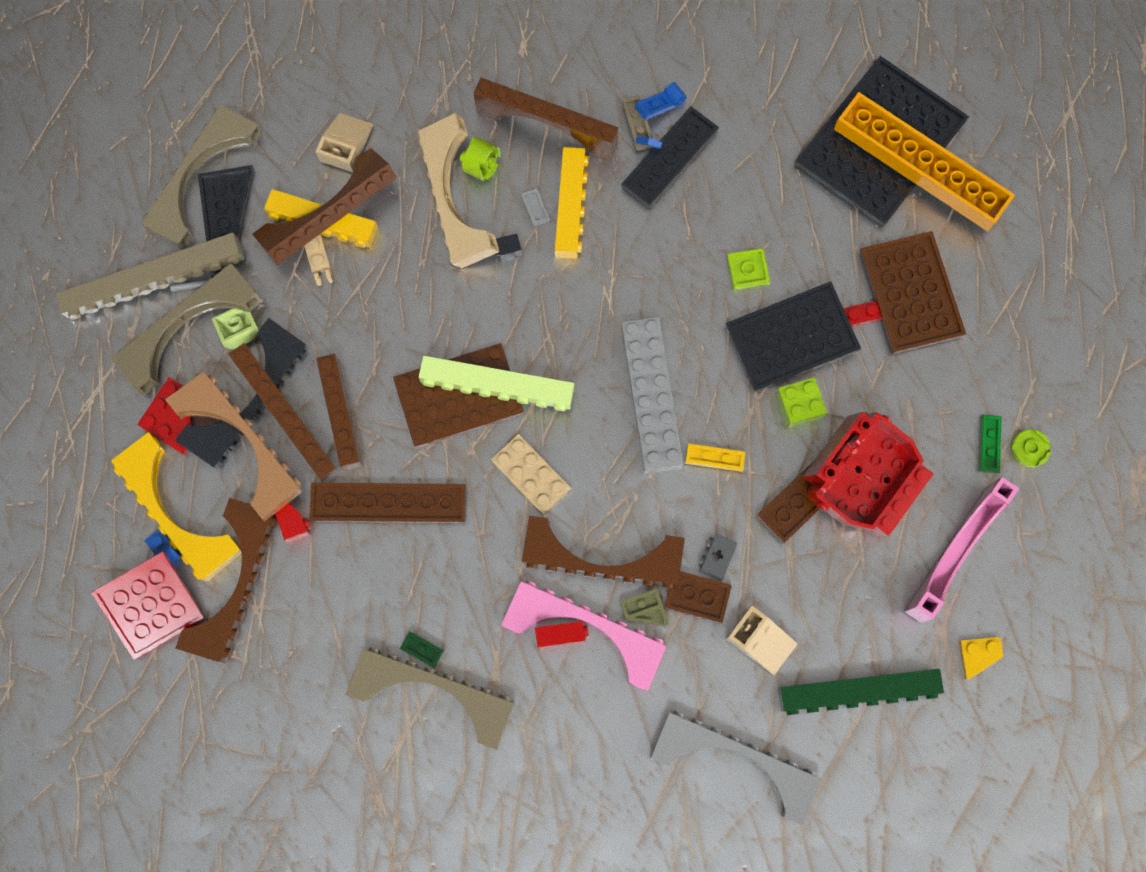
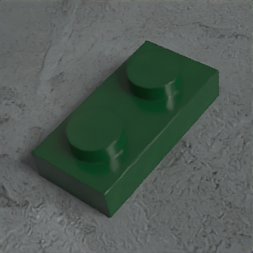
M410 631L400 647L401 650L433 668L436 667L444 653V650Z

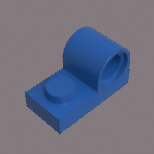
M159 529L144 540L154 553L153 556L164 551L174 567L183 561L180 557L181 553L169 543L170 539L167 535H163Z

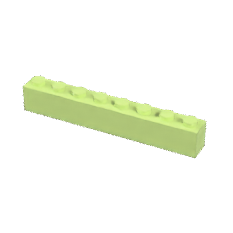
M423 356L419 373L420 382L427 387L437 385L449 391H452L454 388L459 389L460 392L465 394L476 392L482 397H490L492 395L504 401L514 399L520 404H528L530 402L536 403V406L542 408L552 406L559 411L570 410L574 393V383L428 356Z

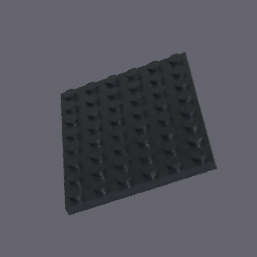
M880 55L798 156L794 164L884 227L917 184L834 130L837 120L858 92L943 148L947 147L969 116Z

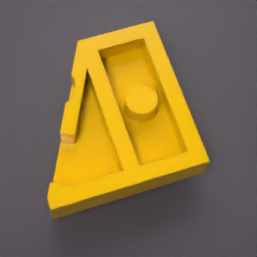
M1000 637L959 641L965 679H971L1004 657Z

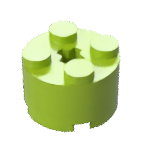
M473 137L467 150L463 151L460 156L463 171L481 181L490 179L498 167L496 160L497 157H501V150L491 143Z

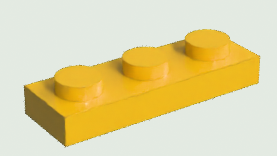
M688 443L685 464L743 472L745 452Z

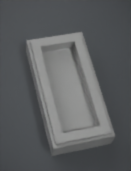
M538 188L520 194L534 228L551 222Z

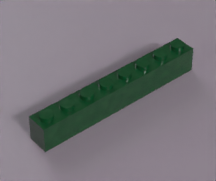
M940 669L778 687L781 712L786 711L787 715L799 714V710L806 709L807 713L819 712V707H826L827 711L838 710V705L845 704L847 708L859 707L858 703L866 702L867 706L879 705L878 701L886 700V704L899 703L898 698H906V702L919 700L918 696L926 695V699L938 698V694L944 693Z

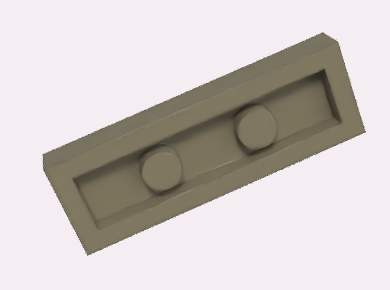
M639 95L622 100V106L636 151L651 148L648 145L637 144V136L653 138L648 121L644 120L634 107L638 101H641Z

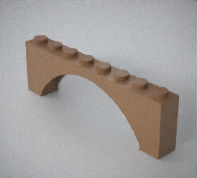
M203 371L165 400L180 419L185 416L216 418L234 426L249 439L255 451L258 464L257 488L250 505L265 522L302 493L299 488L301 483L295 476L291 478L288 475V467L283 461L278 463L275 459L277 454L271 447L268 449L263 444L265 440L260 433L257 432L255 434L251 430L254 427L247 418L242 419L239 415L241 410L235 403L231 405L228 402L230 397L223 389L219 391L215 386L218 383L211 374L207 376Z

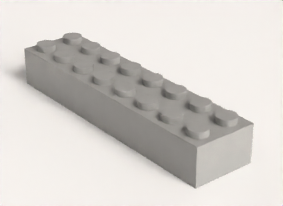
M655 317L622 322L621 332L644 474L682 469L684 464L660 319Z

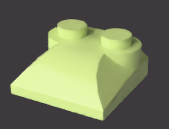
M230 309L212 318L225 348L236 349L243 343L246 344L258 337L257 332L259 328L250 311Z

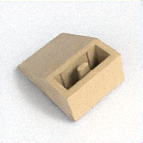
M339 113L323 134L316 149L319 161L353 172L356 158L361 155L373 124Z
M753 606L747 609L726 638V640L774 676L797 645L790 636Z

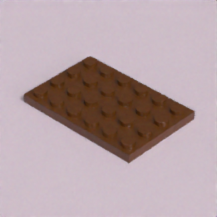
M933 231L860 249L892 354L967 335Z
M501 343L448 359L450 361L510 371ZM421 368L393 377L415 449L524 414L522 405L514 399L504 401L492 395L490 397H482L476 392L465 394L460 392L459 389L454 388L452 391L442 389V386H424L419 379Z

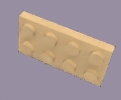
M519 434L491 459V462L543 516L571 490V487Z

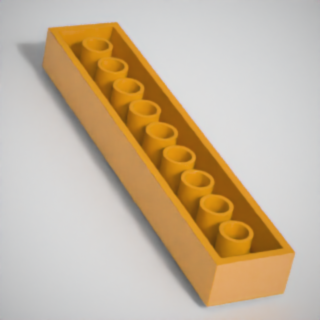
M858 92L837 120L834 130L986 231L992 228L1015 196V194L860 92Z

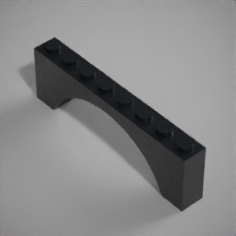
M268 317L257 334L265 353V372L279 390L284 383V380H282L286 374L290 375L296 367L294 365L296 360H301L306 354V344ZM258 394L239 414L243 420L247 418L250 422L252 419L255 421L261 414L260 408L264 403ZM227 422L209 426L186 425L175 441L213 468L223 465L227 459L225 457L229 450L232 452L239 443L236 440L240 435L244 436V434Z

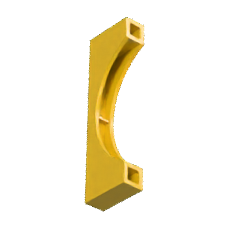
M147 432L111 460L114 465L113 470L119 477L123 476L126 480L124 482L125 486L130 491L136 493L135 499L141 506H146L148 516L153 521L156 519L161 533L169 536L171 546L175 550L179 549L182 553L180 557L184 563L192 566L194 576L198 580L202 579L208 582L241 556L240 545L230 535L205 537L189 533L170 518L161 502L157 482L159 465L166 450L154 435Z

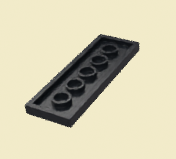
M690 106L660 140L662 142L661 148H653L622 182L621 187L650 208L718 132L719 127Z

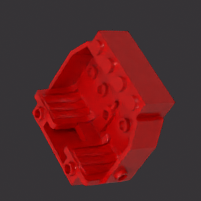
M859 412L846 417L803 475V478L812 484L807 491L809 498L816 503L817 507L830 514L842 525L870 530L877 536H889L934 473L922 465L924 460L914 441L893 425L889 417L878 412L869 414ZM854 432L851 438L848 440V442L843 446V444L849 438L851 433ZM856 466L860 468L859 473L855 471ZM884 477L888 478L887 484L883 480ZM873 492L877 494L876 499L872 497Z

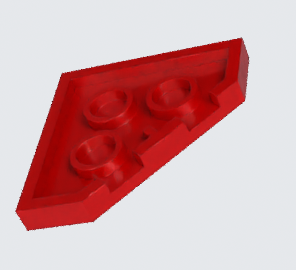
M168 377L137 425L181 454L186 455L189 450L175 440L186 425L192 426L193 419L192 416H185L180 419L165 400L183 387L182 384Z

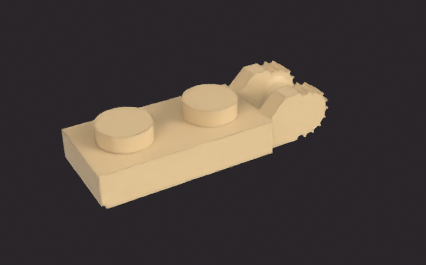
M319 234L304 245L317 286L322 285V280L319 276L321 272L326 273V279L329 283L333 282L330 263L321 234Z

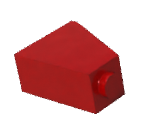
M582 621L534 627L539 650L586 642L585 638L589 637L587 625L583 626Z

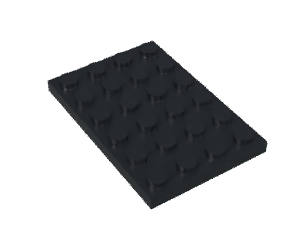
M831 281L726 323L727 330L754 393L861 351V346Z

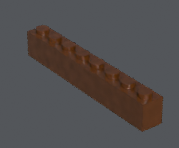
M245 343L228 353L318 478L322 481L335 472L337 469Z

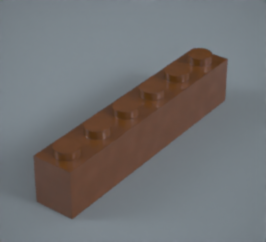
M335 353L318 357L316 360L339 465L344 471L362 467L339 359Z

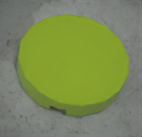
M1027 429L1014 437L1011 443V452L1019 464L1033 468L1042 465L1048 460L1051 455V444L1044 433L1034 429Z

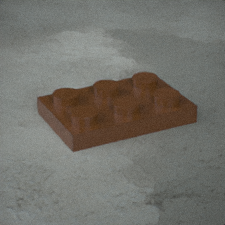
M681 571L679 586L674 587V590L669 589L665 609L722 624L732 585Z

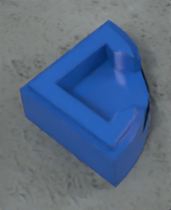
M637 136L636 143L643 146L648 145L659 149L662 145L661 141L650 137Z

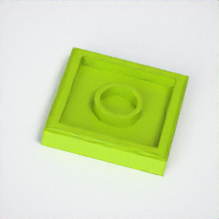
M764 248L727 253L726 257L733 290L770 285Z

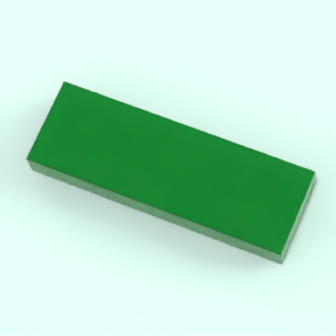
M982 414L980 417L979 472H1000L1002 416Z

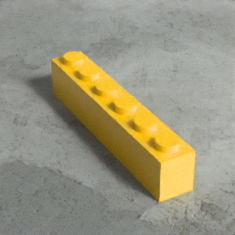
M563 147L555 242V257L577 259L578 252L581 253L582 241H579V235H583V224H580V218H584L585 207H581V204L586 198V190L583 189V183L587 184V172H584V166L588 167L589 156L585 155V148Z
M272 189L264 210L272 220L278 221L280 219L289 222L301 218L323 205ZM348 213L322 232L321 235L326 237L331 235L337 237L342 242L350 241L358 247L365 248L366 246L371 248L378 231L376 221Z

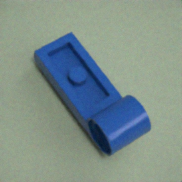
M673 82L663 92L638 101L634 107L642 118L647 120L681 105L687 96L677 83Z

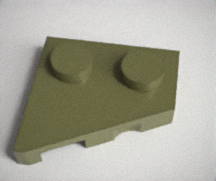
M657 588L620 601L626 621L662 626L670 625Z

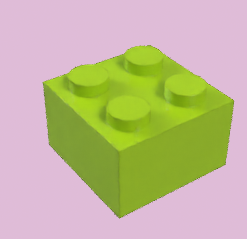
M815 377L780 387L775 393L787 429L823 419L827 414Z

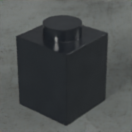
M517 233L496 238L499 252L495 255L496 257L500 256L501 262L522 257Z

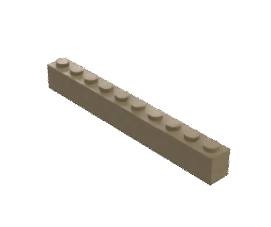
M230 233L58 292L56 297L60 313L68 319H77L83 314L95 313L98 309L115 306L118 302L130 301L138 295H147L153 290L165 289L170 284L182 283L188 278L202 276L205 272L220 270L223 266L230 263L233 265L237 264L245 258L239 239L234 233Z

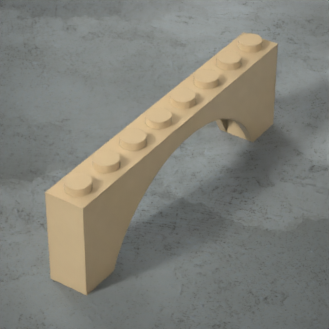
M454 113L419 130L418 133L420 137L419 143L424 152L423 159L428 168L427 174L432 183V193L437 202L436 209L441 218L440 225L444 230V240L450 253L449 259L453 265L464 268L498 253L499 248L494 234L486 230L470 227L461 218L453 203L450 190L451 168L460 145L468 136L464 119Z

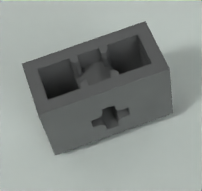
M717 533L714 538L710 537L706 548L709 549L707 555H702L698 564L701 566L699 572L722 581L738 542ZM716 552L720 553V558L717 561L714 560L715 556L712 555Z

